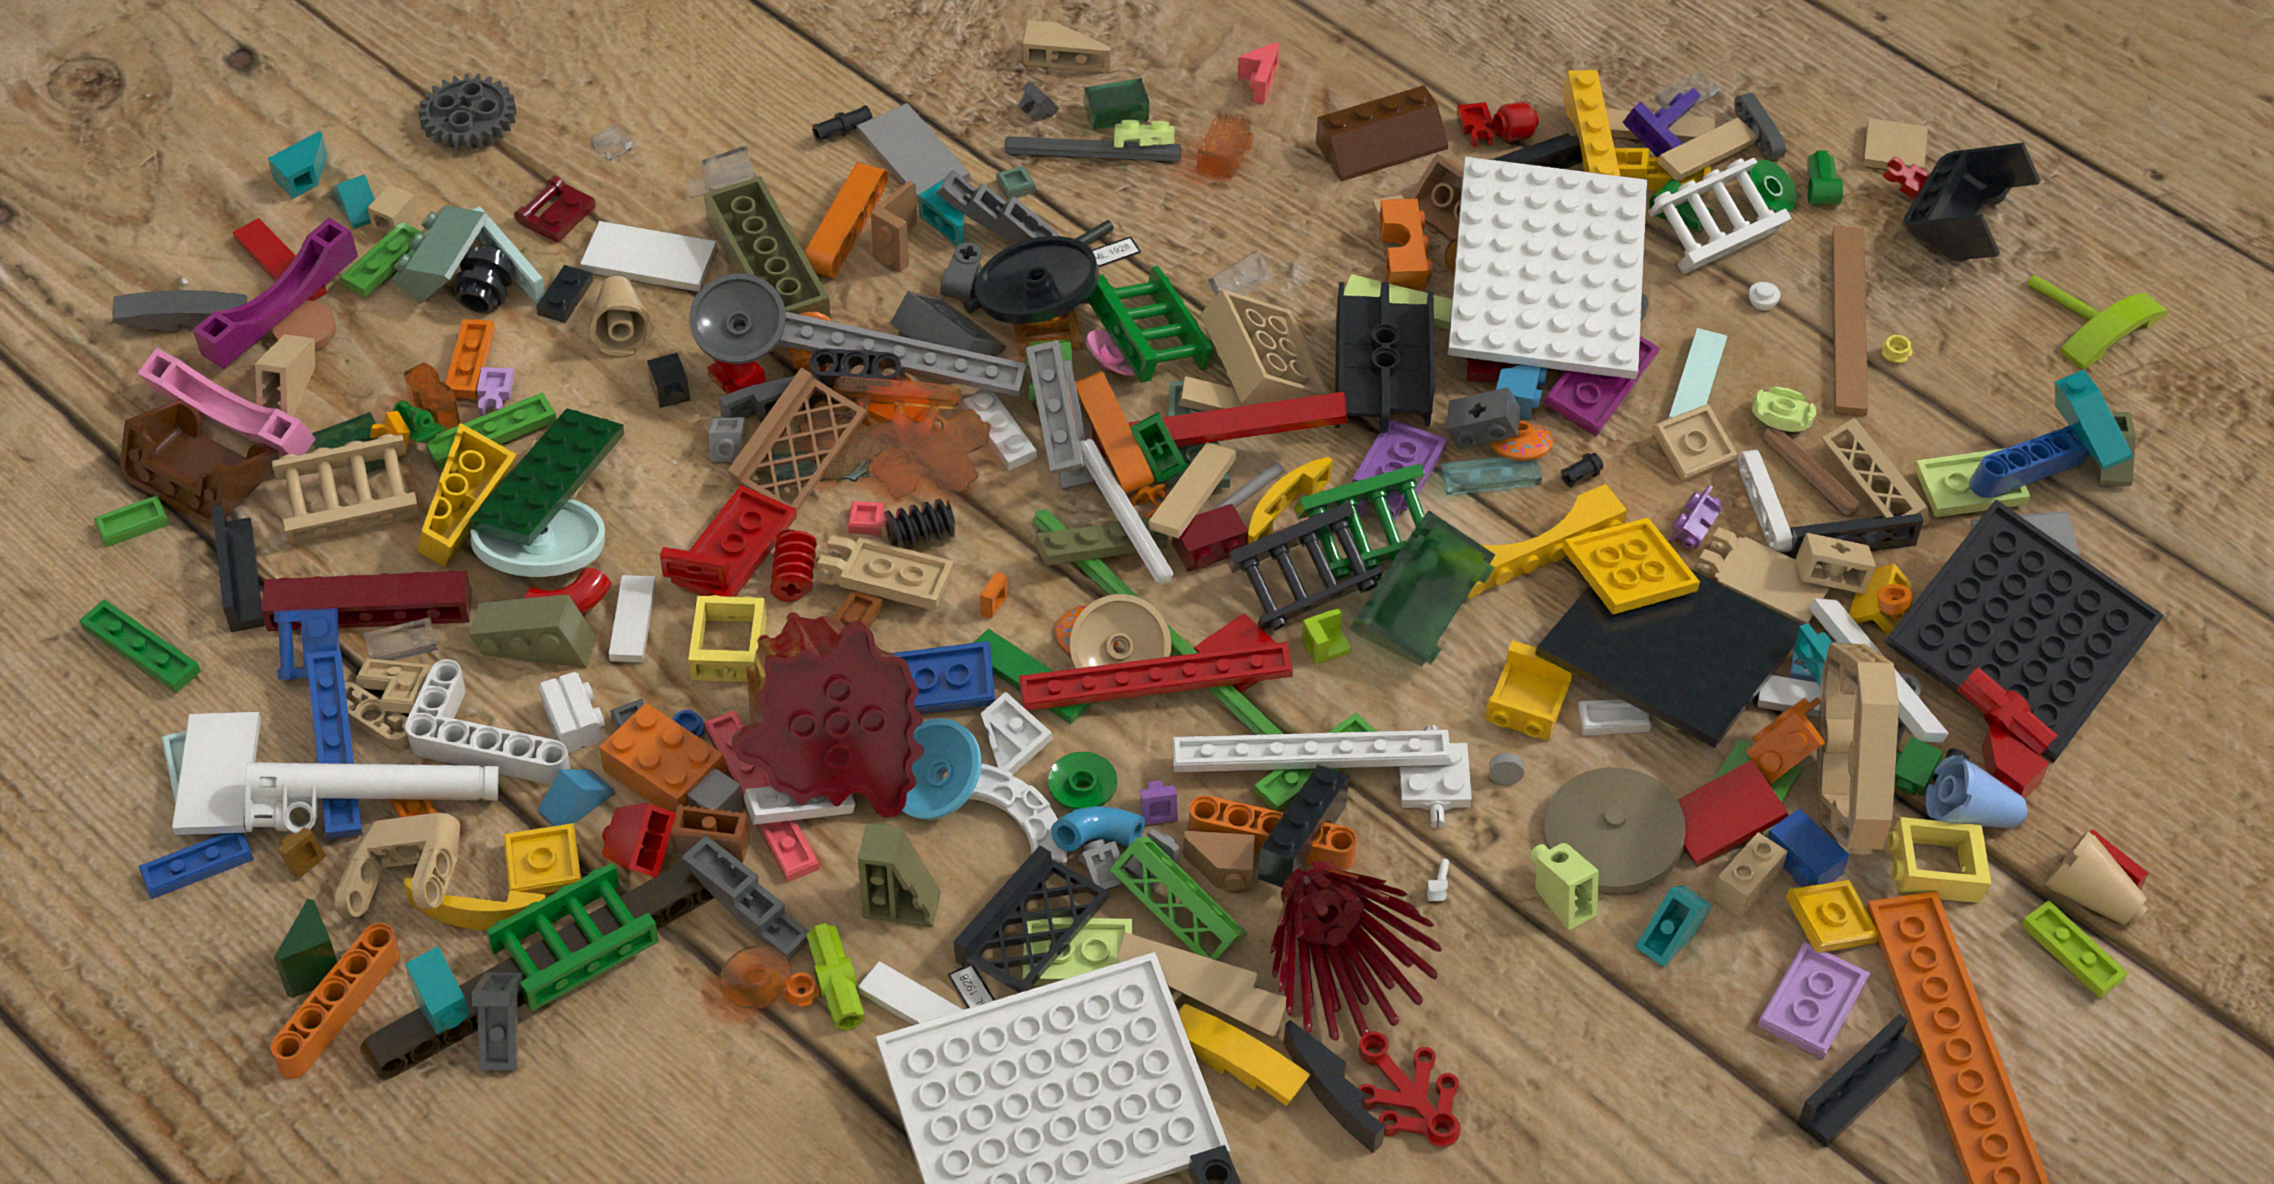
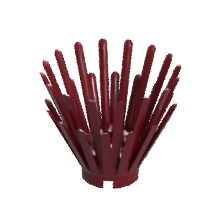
M1327 861L1311 862L1314 868L1304 873L1299 867L1284 882L1281 891L1283 907L1270 950V954L1276 950L1272 967L1273 978L1277 977L1281 964L1279 992L1284 989L1288 1016L1292 1015L1294 1005L1297 938L1303 1027L1307 1033L1312 1031L1311 1010L1314 1006L1309 946L1327 1028L1332 1040H1339V1031L1334 1012L1341 1010V1004L1329 959L1359 1035L1362 1037L1370 1031L1356 996L1363 1005H1367L1370 999L1355 968L1389 1024L1396 1026L1399 1023V1018L1364 960L1385 988L1393 989L1396 982L1416 1005L1422 1004L1423 997L1368 933L1404 966L1411 967L1414 964L1431 979H1437L1438 973L1369 913L1412 940L1421 942L1436 952H1441L1442 948L1438 942L1371 900L1427 927H1433L1434 924L1429 919L1421 916L1418 910L1415 909L1416 906L1384 893L1387 892L1401 897L1408 895L1401 889L1384 885L1386 880L1343 871L1341 867Z

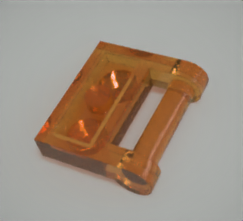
M1074 309L1056 318L1038 323L1013 324L1020 357H1025V349L1030 347V341L1068 339L1071 342L1072 350L1082 349L1081 334ZM1069 332V335L1033 340L1027 339V337Z

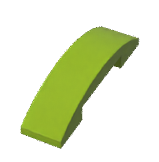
M2137 293L2128 296L2109 306L2087 322L2061 347L2060 352L2083 370L2104 357L2109 346L2141 325L2147 329L2165 317L2169 311L2147 293Z

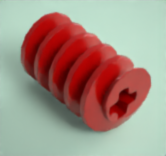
M784 530L776 535L770 592L780 601L796 602L813 588L812 579L814 578L813 569L815 567L814 559L817 547V539L813 535L796 530Z

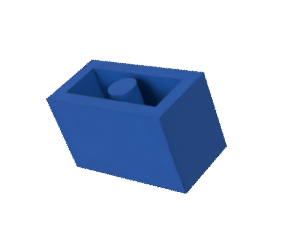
M1797 809L1769 830L1767 838L1788 851L1783 868L1792 875L1798 885L1805 887L1831 883L1844 874L1850 854L1801 809Z

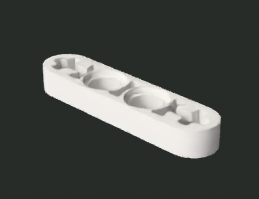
M1756 449L1739 452V472L1768 547L1780 553L1790 552L1792 549L1791 531L1759 451Z

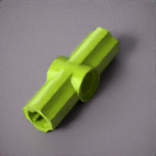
M827 923L814 926L810 932L806 933V938L815 964L813 966L814 974L820 988V995L826 999L828 1011L830 1012L835 1029H842L844 1031L855 1029L860 1023L865 1021V1016L856 990L857 981L850 957L845 956L836 926H830Z

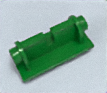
M398 401L393 407V411L399 412L410 430L409 439L415 442H428L434 439L437 433L445 430L444 426L434 422L430 412L412 407L407 401Z

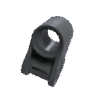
M964 242L955 248L949 266L942 277L941 295L968 301L975 296L976 279L982 269L980 264L982 250L977 244Z

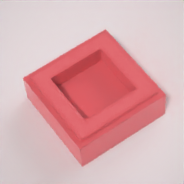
M852 501L848 533L881 535L885 511L884 503Z

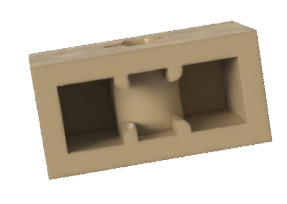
M1806 533L1795 559L1803 582L1865 594L1876 568L1868 545Z
M1758 832L1718 876L1712 900L1739 919H1742L1781 875L1788 851Z

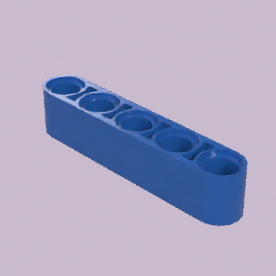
M2067 426L1986 455L1968 482L1969 487L1980 497L1992 498L2079 466L2085 462L2090 453L2072 428Z

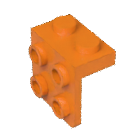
M1818 697L1810 702L1803 698L1778 716L1775 721L1751 737L1755 744L1749 747L1746 753L1771 784L1826 743L1805 716L1820 704Z

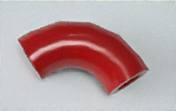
M588 567L584 568L577 579L568 586L555 590L531 587L526 592L524 599L569 595L583 615L591 611L603 599L611 587V582L606 574L600 570Z

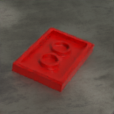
M1753 760L1740 765L1677 800L1685 818L1684 848L1696 867L1754 837L1758 832L1761 833L1789 816L1788 811Z

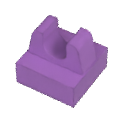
M1161 780L1147 782L1148 789L1140 790L1141 816L1145 817V825L1178 821L1177 793L1174 785L1164 787Z

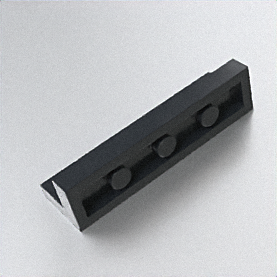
M1569 133L1490 159L1566 169L1583 163L1578 135L1571 136Z
M213 506L222 604L230 631L237 632L264 627V619L261 613L262 598L255 538L251 517L227 522L223 506Z
M1900 513L1893 514L1894 517L1887 518L1877 516L1790 527L1792 549L1787 553L1790 558L1796 559L1806 533L1868 545L1870 551L1916 546L1924 520L1921 513L1911 515Z
M1898 1014L1805 1101L1798 1124L1825 1147L1832 1143L1920 1060L1922 1051L1902 1036L1908 1020L1901 1014Z

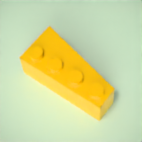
M460 423L424 522L417 552L446 567L471 532L470 518L513 470L517 454Z

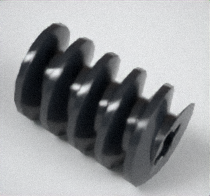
M936 499L933 508L928 501L923 502L921 512L915 504L910 505L908 515L902 507L897 508L896 517L893 516L890 510L884 511V524L890 545L896 541L900 548H904L905 539H909L914 547L917 546L918 536H922L927 544L930 543L931 533H934L940 541L943 538V530H947L951 538L955 537V520L948 499L946 506L941 499Z

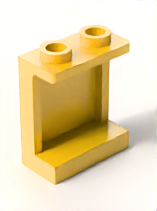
M1512 640L1499 681L1493 695L1487 701L1484 721L1491 722L1499 727H1506L1525 733L1530 737L1549 741L1572 684L1574 674L1535 654L1536 647Z

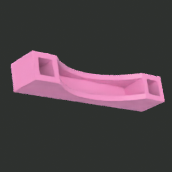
M157 348L137 373L155 393L171 401L180 399L192 405L201 416L256 444L263 443L278 450V455L281 457L289 454L297 456L306 454L316 440L301 420L277 408H267L247 401L210 381L181 360Z

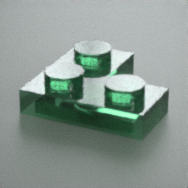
M371 412L312 433L316 438L312 445L315 450L318 448L333 449L345 446L352 441L367 442L376 440L378 437H370L371 426L376 424ZM384 459L365 462L367 474L386 467Z

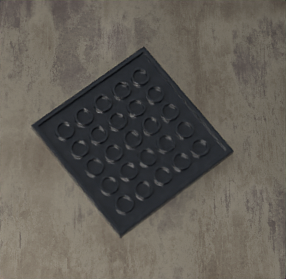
M1995 500L1884 643L1971 705L1973 704L1960 694L1957 689L1978 667L2004 690H2013L2020 694L2028 702L2031 709L2030 712L2058 735L2042 753L2043 756L2054 763L2164 617V614L2004 504Z
M1690 569L1700 581L1697 592L1617 614H1612L1593 588L1589 586L1538 644L1535 652L1537 656L1716 748L1795 647L1801 624Z

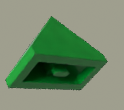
M1159 412L1130 426L1158 482L1187 469Z

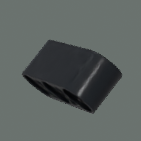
M823 348L815 351L809 360L810 368L816 380L827 387L890 391L900 388L906 379L905 371L898 356L890 352ZM824 364H833L830 370L826 372L819 371ZM855 366H865L860 373H851ZM889 367L896 368L893 374L888 376L882 375L885 369Z

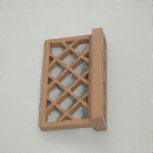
M801 367L727 470L731 480L738 485L745 486L796 508V512H798L867 415V411L814 379L810 372ZM815 390H818L827 396L829 406L810 409L808 400ZM832 400L836 401L838 404L832 405ZM849 409L856 414L850 423L836 426L834 411ZM830 412L833 427L814 430L811 416ZM808 417L810 431L792 435L790 428L792 422L795 419ZM787 431L788 436L782 437ZM844 431V432L841 434V436L839 437V436H838V432ZM834 433L836 441L834 446L828 450L818 451L816 437ZM812 438L814 452L796 456L793 442ZM789 443L792 457L773 461L772 450L775 446ZM767 457H769V462L764 463ZM825 457L824 460L820 463V458ZM816 459L817 470L814 474L800 477L797 463ZM793 464L796 478L777 482L775 467ZM771 468L773 483L760 486L752 481L757 471ZM807 483V484L804 486V488L802 489V485H801V484ZM797 485L799 495L792 505L780 498L779 488ZM774 489H775V494H776V495H774V494H772L771 492H769V490H774Z

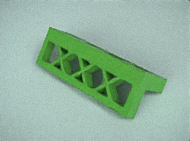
M1148 836L1136 838L1109 869L1195 954L1219 961L1231 946L1240 944L1248 934ZM1133 856L1143 864L1142 879H1133L1123 870V867ZM1150 872H1151L1156 878H1151ZM1162 882L1168 888V903H1157L1152 898L1151 883ZM1138 883H1144V889ZM1175 896H1176L1181 902L1176 903ZM1163 907H1169V914L1163 909ZM1176 907H1187L1193 913L1194 927L1183 928L1177 922ZM1201 921H1202L1207 927H1201ZM1212 931L1222 941L1212 955L1202 947L1201 932ZM1188 932H1194V938Z

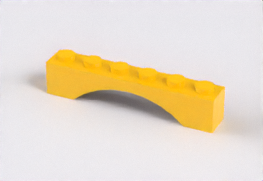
M1568 70L1562 97L1566 116L1572 121L1578 134L1584 172L1620 176L1598 71Z
M1607 484L1601 485L1578 495L1573 508L1567 516L1554 528L1538 537L1505 545H1482L1467 542L1439 554L1437 576L1457 602L1466 598L1476 597L1482 591L1496 585H1504L1510 579L1524 573H1532L1538 567L1547 563L1560 561L1566 556V553L1562 550L1564 539L1625 524L1627 509Z

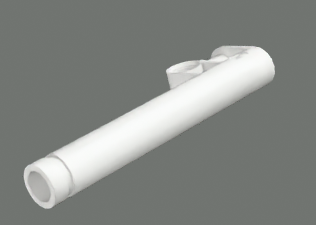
M247 762L245 776V831L252 832L253 827H275L276 831H291L293 833H298L304 827L310 830L318 817L319 798L484 799L498 801L499 767ZM297 807L305 808L310 813V821L304 824L295 822L291 815L292 810Z

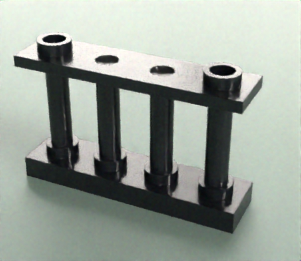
M1350 502L1229 552L1227 564L1231 572L1234 573L1238 570H1241L1242 573L1246 572L1266 614L1259 618L1257 624L1262 630L1269 628L1270 632L1276 631L1288 624L1287 620L1357 590L1360 593H1365L1378 586V581H1380L1383 574L1382 567L1379 566L1368 571L1348 530L1355 515ZM1329 532L1337 536L1356 575L1339 584L1318 542L1320 540L1319 536ZM1300 544L1302 547L1307 548L1326 588L1311 596L1307 595L1288 555L1290 553L1289 549ZM1269 557L1277 561L1296 601L1280 609L1277 608L1258 568L1260 561Z

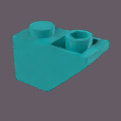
M318 131L268 158L273 180L292 199L319 185L328 157L323 134Z

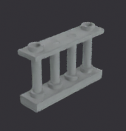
M1058 340L1026 347L1051 473H1060L1063 489L1095 483L1094 478L1083 462L1080 441H1086L1087 439L1071 360L1063 361L1061 346Z

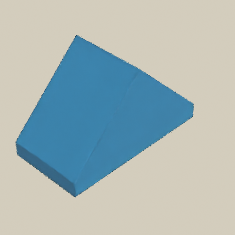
M561 769L539 806L538 813L551 826L575 824L614 795L615 792L592 769Z

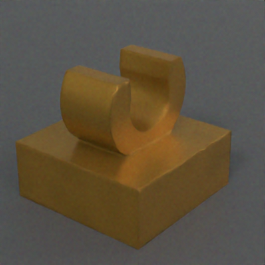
M305 827L295 835L289 832L278 841L281 845L277 849L290 873L299 879L326 857L313 832Z

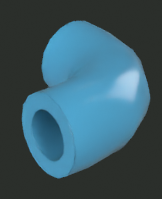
M1093 806L1075 809L1053 823L1051 836L1059 848L1069 852L1075 851L1087 842L1100 839L1108 842L1115 841L1116 844L1128 848L1136 838L1142 837L1145 828V817L1115 807Z

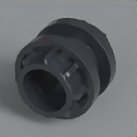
M489 246L474 247L473 251L467 252L460 262L461 271L455 275L452 283L458 302L465 308L479 313L492 312L495 306L503 305L507 297L505 287L511 285L515 275L508 256L502 251Z

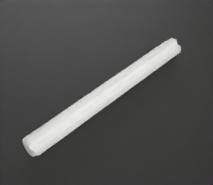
M1091 439L1081 440L1080 447L1084 464L1154 580L1160 585L1170 582L1173 571L1094 441Z

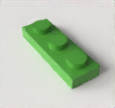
M404 222L399 223L340 276L342 285L366 298L396 271L394 268L396 262L404 253L408 254L411 250L408 247L410 240L417 232H422Z

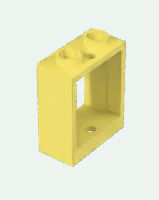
M718 595L697 596L688 658L691 680L748 682L746 667L753 665L758 648L757 640L761 635H765L767 616L764 598H754L751 596L721 597ZM706 620L753 622L749 651L702 650Z
M1900 817L1894 829L1889 831L1887 835V849L1891 851L1893 860L1891 878L1893 881H1896L1898 895L1905 896L1937 891L1939 898L1942 900L1980 903L1991 886L1982 825ZM1913 843L1957 847L1961 874L1918 870L1916 868Z

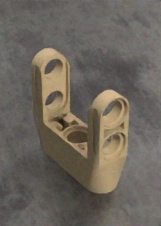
M431 813L373 822L352 850L336 891L335 908L339 916L346 919L355 918L368 910L383 868L417 863L418 865L411 881L414 902L420 909L437 908L440 906L458 859L459 821L446 813ZM361 866L363 869V879L361 877ZM426 887L428 890V898L426 896ZM350 895H351L352 900H353V907H352V908H351V905H350Z

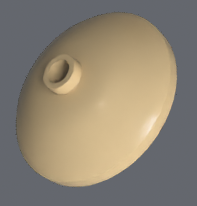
M1113 594L1095 600L1080 613L1073 625L1070 636V654L1075 668L1170 657L1171 636L1163 616L1150 603L1133 595ZM1116 642L1125 644L1126 650L1123 653H1116L1114 651L1113 645Z

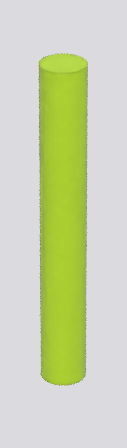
M2033 275L2028 281V286L2089 321L2100 313L2036 275Z

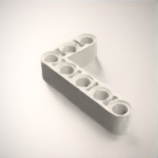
M444 659L432 666L405 724L411 751L416 756L454 765L480 766L483 768L485 766H498L499 774L548 785L553 784L561 769H571L567 748L560 741L454 719L466 692L460 665L454 660Z

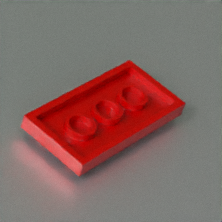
M740 485L689 550L727 557L728 574H730L728 586L721 587L671 578V583L700 596L736 597L774 548L776 535L780 531L788 530L797 518L796 508Z

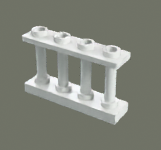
M1755 157L1745 162L1743 158L1738 159L1721 173L1716 169L1702 178L1703 181L1695 183L1694 180L1682 185L1678 192L1671 194L1670 191H1667L1654 199L1655 204L1648 211L1650 217L1664 212L1685 248V257L1677 264L1683 275L1780 231L1792 219L1786 208L1774 213L1773 210L1768 209L1748 175V172L1758 163ZM1736 179L1738 180L1759 216L1757 222L1750 224L1749 221L1744 220L1724 184ZM1713 190L1734 226L1733 233L1726 235L1725 232H1720L1700 195ZM1687 201L1690 203L1710 238L1709 244L1701 246L1700 243L1696 244L1675 206Z

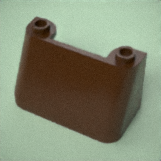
M180 399L125 420L120 457V470L125 480L153 496L157 495L160 500L208 525L214 524L213 506L222 505L227 517L273 472L272 461L277 460L278 450L266 444L258 443L249 448L247 458L201 435L202 418L200 413L192 405Z

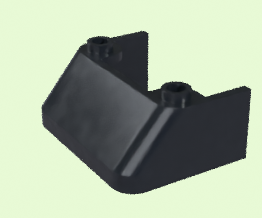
M2024 142L1952 151L1942 156L1937 161L1903 219L1908 233L1953 261L1962 262L1969 259L1998 257L2000 251L1983 214L1976 215L1981 205L2001 203L2013 187L2039 185L2041 180Z

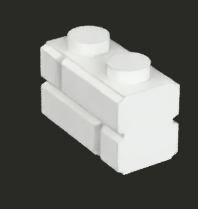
M576 672L560 676L559 679L554 678L541 682L539 691L542 704L557 740L566 746L568 753L579 750L582 746L588 747L600 743L602 740L600 728L605 727V722L600 708L593 709L590 702L594 701V696L589 682L582 683Z

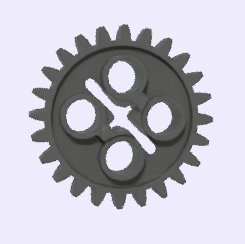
M465 74L463 80L453 76V82L451 83L441 80L442 87L433 85V93H425V100L420 101L421 109L418 110L421 129L425 130L426 137H432L434 144L442 141L443 148L454 144L456 151L461 145H465L467 151H470L474 144L482 149V142L485 141L493 145V137L503 139V131H511L510 124L516 122L515 115L517 110L514 95L510 94L508 86L502 87L500 80L493 83L491 76L487 77L484 81L481 80L480 74H477L474 79H470L469 75Z

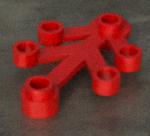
M1377 1031L1365 1033L1359 1042L1360 1057L1368 1064H1376L1398 1091L1378 1089L1371 1084L1360 1085L1358 1088L1373 1097L1369 1100L1365 1099L1364 1109H1371L1376 1104L1413 1109L1421 1117L1399 1116L1395 1111L1386 1110L1380 1114L1379 1121L1384 1124L1385 1120H1392L1396 1125H1385L1384 1135L1394 1136L1399 1131L1424 1134L1431 1144L1438 1147L1453 1145L1459 1139L1461 1132L1460 1123L1452 1114L1453 1097L1457 1094L1459 1087L1458 1078L1451 1073H1443L1438 1077L1436 1092L1440 1097L1436 1111L1427 1100L1430 1071L1434 1068L1436 1061L1435 1052L1429 1047H1420L1415 1051L1413 1065L1416 1068L1413 1084L1389 1057V1042L1386 1036ZM1376 1049L1379 1053H1370L1367 1050ZM1425 1056L1428 1057L1431 1061L1424 1063L1421 1062L1418 1058ZM1450 1083L1453 1085V1088L1446 1089L1441 1084ZM1444 1128L1448 1133H1440L1436 1129Z

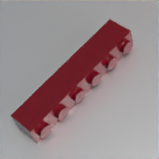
M455 570L445 572L265 579L261 613L267 632L278 631V623L274 622V611L337 608L339 628L470 623L472 590L467 571ZM293 621L292 630H302L301 621Z

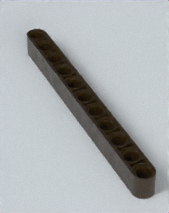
M683 862L620 896L634 918H639L649 912L656 922L657 930L715 898ZM607 904L588 914L602 935H608L622 927ZM576 922L557 931L571 953H575L591 944ZM544 939L525 949L538 970H543L558 962V959ZM510 957L459 985L465 997L469 1017L465 1018L458 1026L436 1034L420 1008L368 1036L362 1042L360 1050L378 1078L381 1080L391 1079L478 1031V1006H472V991L486 972L522 973L513 958ZM522 973V981H523V980L526 979V977H525L524 974ZM522 989L517 994V1008L526 1004Z

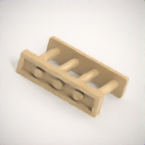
M386 434L372 441H352L342 447L333 449L318 448L312 453L298 456L289 454L282 456L279 460L272 461L276 479H286L293 515L291 518L283 519L289 544L420 517L415 492L407 493L404 491L397 456L407 453L403 436ZM384 459L392 495L388 498L374 500L370 492L365 462ZM352 466L359 502L342 507L339 506L332 469ZM319 472L326 508L324 511L309 514L306 512L299 476Z

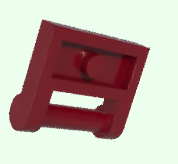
M554 175L546 182V187L525 207L521 206L515 211L514 217L522 226L559 243L596 207L595 199L565 184L560 177ZM554 195H556V196L559 197V198H558L550 207H548L539 217H537V216L534 215V214H536Z

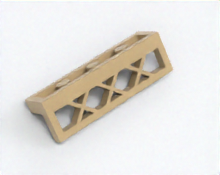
M1855 417L1822 437L1825 446L1884 518L1894 517L1890 512L1892 502H1895L1906 512L1903 515L1921 513L1924 520L1922 527L1930 523L1927 505ZM1846 435L1852 449L1838 448L1834 442ZM1855 458H1862L1870 468V471L1856 470L1854 468ZM1880 480L1889 493L1874 492L1872 490L1873 481Z

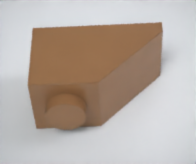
M1184 831L1183 856L1216 888H1226L1232 891L1241 889L1252 890L1255 835Z

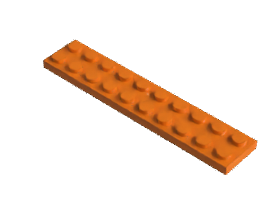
M1937 891L1869 901L1866 910L1879 933V945L1917 1048L1922 1051L1921 1058L1967 1183L2050 1184Z

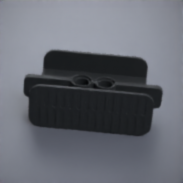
M1339 282L1336 313L1335 393L1344 392L1346 416L1380 417V433H1388L1390 412L1425 413V425L1430 426L1435 391L1433 291H1428L1427 304L1389 303V282H1381L1380 297L1344 295V282ZM1341 424L1335 425V428H1340Z

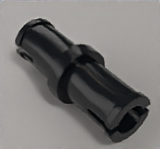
M864 105L845 114L843 112L836 113L834 118L813 124L812 132L816 141L820 143L823 140L840 134L842 136L850 134L851 130L857 128V125L873 119L869 107Z

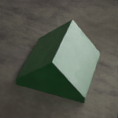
M311 899L306 900L274 956L286 994L293 998L315 990L338 962L315 901Z

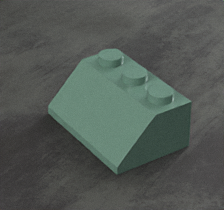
M447 205L437 213L431 211L421 223V226L424 227L422 233L417 232L408 244V247L411 249L408 254L404 253L396 262L394 268L397 272L391 281L420 304L451 279L489 215L481 211Z

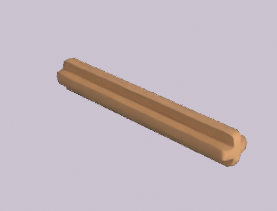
M1773 427L1765 430L1764 440L1846 516H1851L1858 511L1860 502L1784 431Z

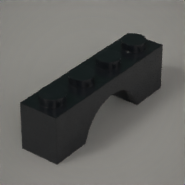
M1317 764L1262 845L1258 873L1259 880L1283 888L1284 882L1293 871L1299 867L1304 871L1311 846L1321 826L1325 822L1335 824L1346 807L1350 775Z

